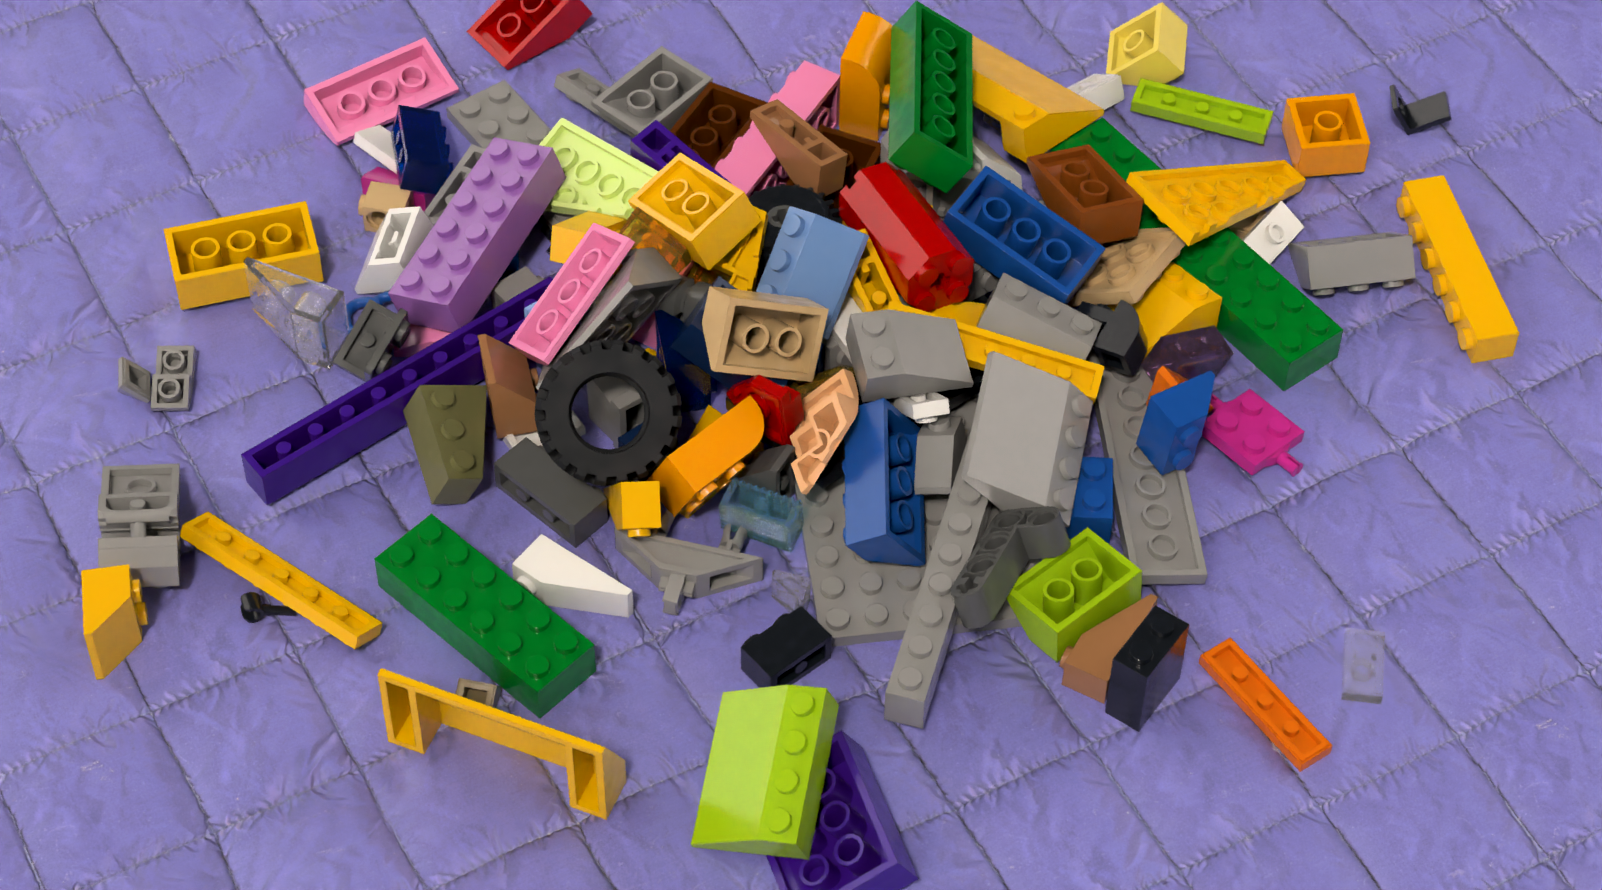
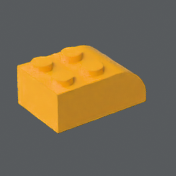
M864 11L841 56L839 130L878 141L883 129H889L892 25L882 17Z
M749 395L668 455L647 479V481H659L660 501L674 517L683 510H686L689 514L694 512L707 501L706 498L714 491L719 493L734 480L733 477L746 467L743 461L756 448L764 433L763 414L753 397Z

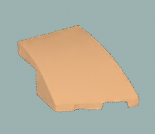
M844 368L801 399L804 419L795 427L796 432L790 435L797 459L791 463L800 492L806 495L819 478L854 422L858 412L859 397L853 372Z

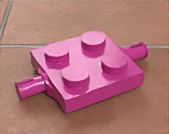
M1251 389L1228 402H1223L1212 393L1210 404L1214 409L1212 410L1213 414L1206 418L1202 430V436L1252 476L1264 467L1275 464L1280 465L1292 477L1301 471L1303 464L1288 452L1302 441L1305 431Z

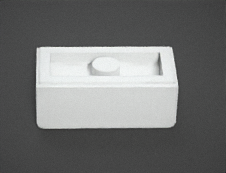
M1093 74L1067 87V89L1104 110L1124 100L1121 75Z

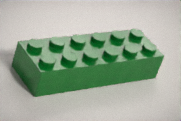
M916 0L891 28L888 160L899 169L907 170L921 178L927 185L935 186L948 193L973 167L972 33Z
M430 514L374 558L378 586L494 682L502 686L505 691L539 719L596 672L595 646L590 640L433 514Z

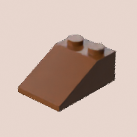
M1089 144L1027 157V166L1046 207L1099 244L1117 242L1122 239L1138 236L1144 199Z

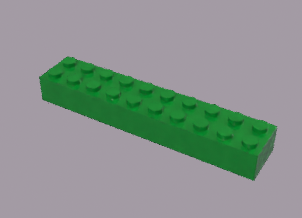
M1103 117L1049 150V152L1089 144L1125 181L1130 172L1162 170ZM1143 203L1139 229L1168 227L1159 221L1157 215ZM1228 227L1190 246L1186 244L1180 250L1179 256L1171 261L1181 266L1185 271L1222 297L1216 331L1281 390H1288L1338 357L1343 329Z

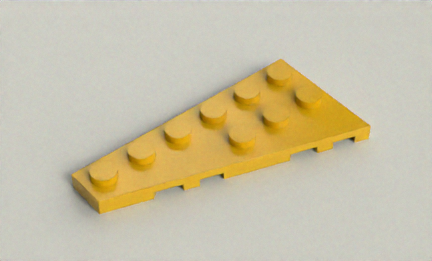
M1286 160L1130 172L1126 182L1144 199L1143 203L1157 215L1158 220L1166 224L1190 246L1302 191L1307 179Z

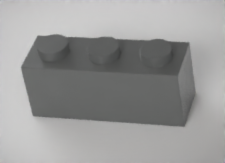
M527 437L494 462L496 487L575 548L608 522L607 498L598 487H591L586 482L580 481L563 471L550 458L542 445L537 446Z

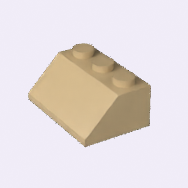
M709 286L702 318V328L711 370L714 372L751 376L761 375L770 378L813 382L829 309L803 297Z

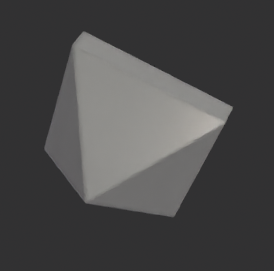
M124 357L119 358L118 392L148 403L151 401L150 372Z

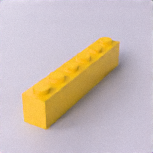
M1440 175L1405 181L1401 196L1397 198V211L1399 216L1405 219L1409 235H1412L1413 244L1416 243L1420 251L1423 268L1429 270L1433 279L1435 294L1442 298L1448 322L1453 323L1455 326L1460 348L1466 350L1471 363L1513 356L1519 331L1445 176Z

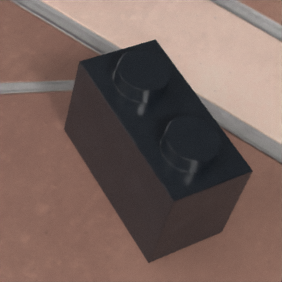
M800 606L790 614L785 613L781 615L771 627L760 634L750 636L744 642L743 646H741V670L759 688L792 685L831 658L832 635Z

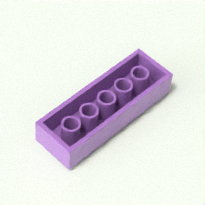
M495 137L492 139L388 292L397 311L400 308L408 311L409 323L454 332L473 320L566 179L552 147Z

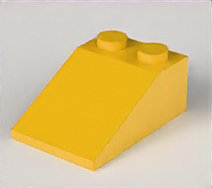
M682 153L677 154L628 200L631 207L679 250L707 270H710L720 262L729 251L761 222L760 217L744 191Z
M1175 262L1169 263L1162 271L1161 277L1154 281L1144 292L1143 298L1131 305L1139 316L1148 340L1147 353L1142 363L1213 335L1216 332L1222 297ZM1109 304L1107 306L1114 311L1118 304Z

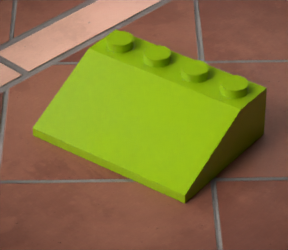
M780 685L722 693L691 840L692 847L809 860L839 709L838 703L827 688Z

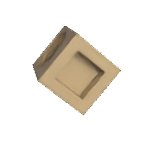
M371 181L366 195H361L358 204V214L363 216L365 231L377 232L389 209L415 207L412 187Z

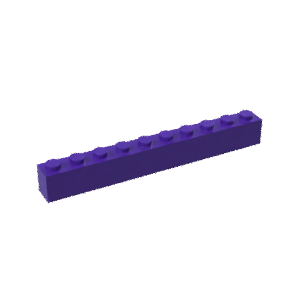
M549 276L242 453L241 457L246 482L268 506L406 425L407 422L403 410L419 385H474L483 380L485 377L478 335L487 334L514 348L508 342L525 320L524 308L538 301L553 279Z

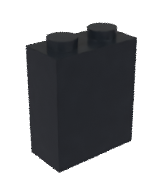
M1156 605L1153 607L1113 658L1105 713L1139 732L1180 679L1189 630L1188 623Z

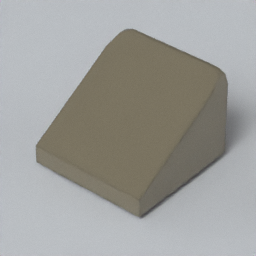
M459 678L456 695L496 708L502 686Z

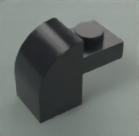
M1120 300L1114 311L1104 304L1094 305L1082 301L1077 311L1102 323L1097 339L1093 344L1100 365L1133 377L1148 349L1147 336L1136 310L1123 300Z

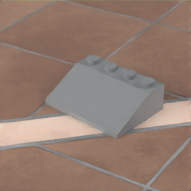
M654 247L634 248L628 252L621 262L623 266L608 280L548 366L543 365L536 386L537 389H539L550 367L565 353L577 346L598 340L628 342L683 278Z
M989 352L961 478L1001 511L1052 506L1059 509L1065 527H1069L1093 401L1070 381L998 352Z

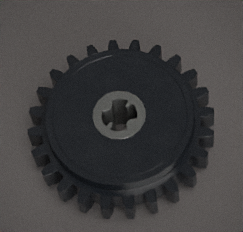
M785 184L774 187L768 186L759 192L754 191L753 195L748 198L753 206L766 211L768 215L758 273L764 271L789 206L818 214L842 224L839 208H834V201L832 199L826 201L825 193L816 194L812 187L806 189L798 184L795 186Z

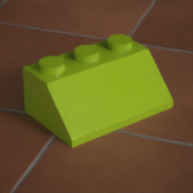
M1088 527L1070 540L1071 545L1066 552L1056 557L1044 558L1019 576L1006 598L1030 641L1056 662L1061 660L1068 646H1075L1084 632L1141 600L1142 570Z

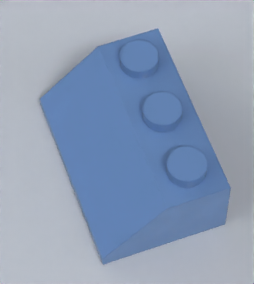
M789 206L756 292L808 298L828 308L829 311L823 333V338L828 340L869 235L818 214Z

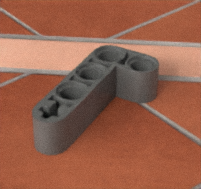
M1045 506L1009 509L999 513L992 519L950 589L964 627L968 629L981 628L993 621L1029 559L1056 557L1070 548L1071 542L1058 508Z

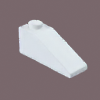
M543 534L512 563L513 579L546 606L628 618L634 613L632 589Z

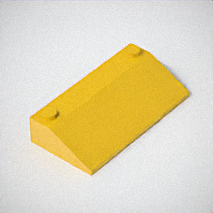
M972 35L973 106L1000 121L1003 150L1026 163L1027 157L1045 153L1104 115V109Z
M382 668L379 670L377 676L388 742L425 754L441 724L448 725L566 767L570 807L606 820L608 819L627 782L625 759L601 745Z

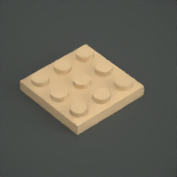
M1169 227L1139 229L1138 236L1101 244L1106 249L1096 268L1067 305L1077 307L1082 301L1094 305L1118 304L1120 300L1126 301L1130 305L1137 303L1143 298L1144 292L1150 285L1161 277L1162 271L1168 264L1179 256L1180 250L1186 243Z

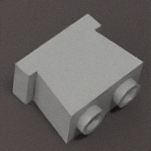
M599 377L587 383L589 418L613 441L614 448H618V437L643 423L644 406L642 399L631 384L617 377Z

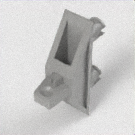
M668 510L665 511L661 519V528L651 529V536L628 537L627 530L617 531L614 526L616 550L658 588V591L664 592L662 602H664L663 613L678 615L685 596L698 599L763 580V557L741 553L744 541L748 535L747 530L741 525L733 539H731V523L725 525L718 548L667 537L674 520L673 514Z

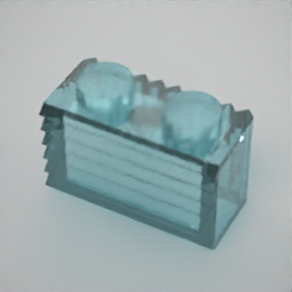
M737 477L731 480L718 508L720 509L721 528L724 529L725 525L731 523V532L737 533L741 525L747 530L748 538L788 552H792L804 525L801 499L795 501L794 497L788 498L786 494L781 496L780 492L767 491L765 487L760 489L759 485L753 486L751 482L746 484L744 480L738 481Z

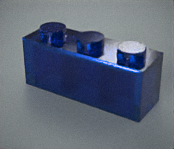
M398 105L391 139L400 189L436 195L453 171V162H449L450 145L445 143L446 126H442L440 112Z

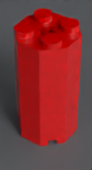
M887 162L860 169L853 177L856 180L855 184L850 189L846 185L840 191V217L852 229L857 231L866 229L893 286L906 303L916 309L931 312L963 301L969 294L968 286L972 283L974 259L903 171L895 170Z

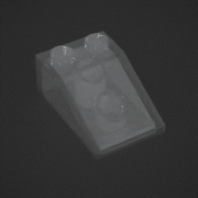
M247 257L244 261V267L253 311L297 358L310 365H318L330 370L350 330L344 291Z

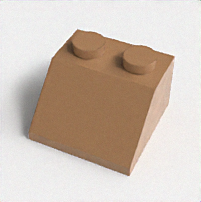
M487 334L478 335L487 394L497 439L504 438L509 434L515 436L536 432L535 405L537 393H535V390H538L536 386L539 380L537 369H529L527 357L518 350Z

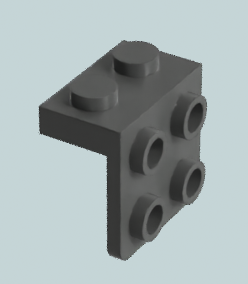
M369 299L335 357L333 364L364 382L390 369L393 362L391 360L392 350L395 346L401 349L411 331L409 329L411 323L408 322V311L400 308L396 314Z

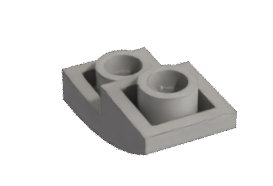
M194 345L157 346L156 373L152 376V411H189L196 363V349Z

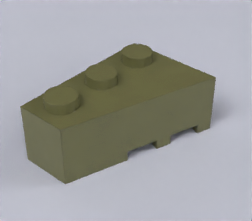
M419 385L403 410L431 504H466L483 479L487 385Z

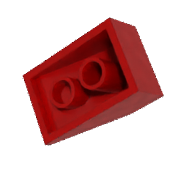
M497 0L466 32L506 70H509L570 38L593 13L581 0Z

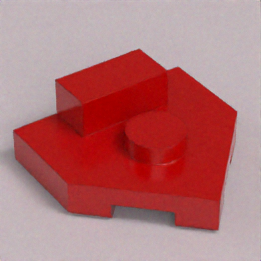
M756 375L736 383L726 392V396L734 405L739 404L751 395L763 414V436L782 446L792 445L790 435L796 432L795 427L804 419L800 392L786 385L783 387L761 375Z

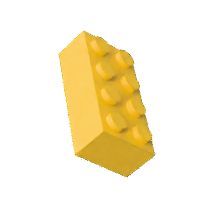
M306 201L163 229L181 310L324 281L320 253Z

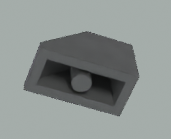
M787 444L756 452L747 465H745L746 467L734 477L737 502L777 519L795 493V475L791 463L795 461V447Z

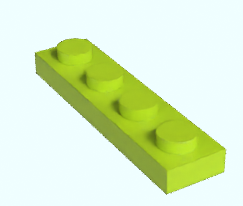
M1140 78L1130 111L1259 144H1264L1274 112Z

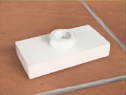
M1281 200L1264 215L1242 241L1267 263L1271 264L1304 226Z

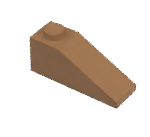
M778 99L750 111V118L793 183L806 189L812 187L816 194L823 192L825 196L843 188L847 153Z
M1153 594L1144 597L1084 632L1074 647L1068 646L1059 664V667L1064 669L1062 685L1104 704L1107 700L1113 658L1153 607L1157 606L1158 597Z

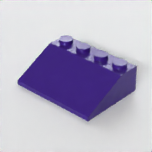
M842 730L833 735L809 860L766 855L779 890H901L918 880V876L863 748Z

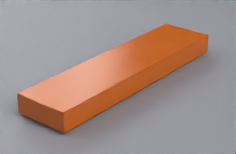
M1231 637L1200 655L1199 664L1300 772L1331 753L1333 745Z

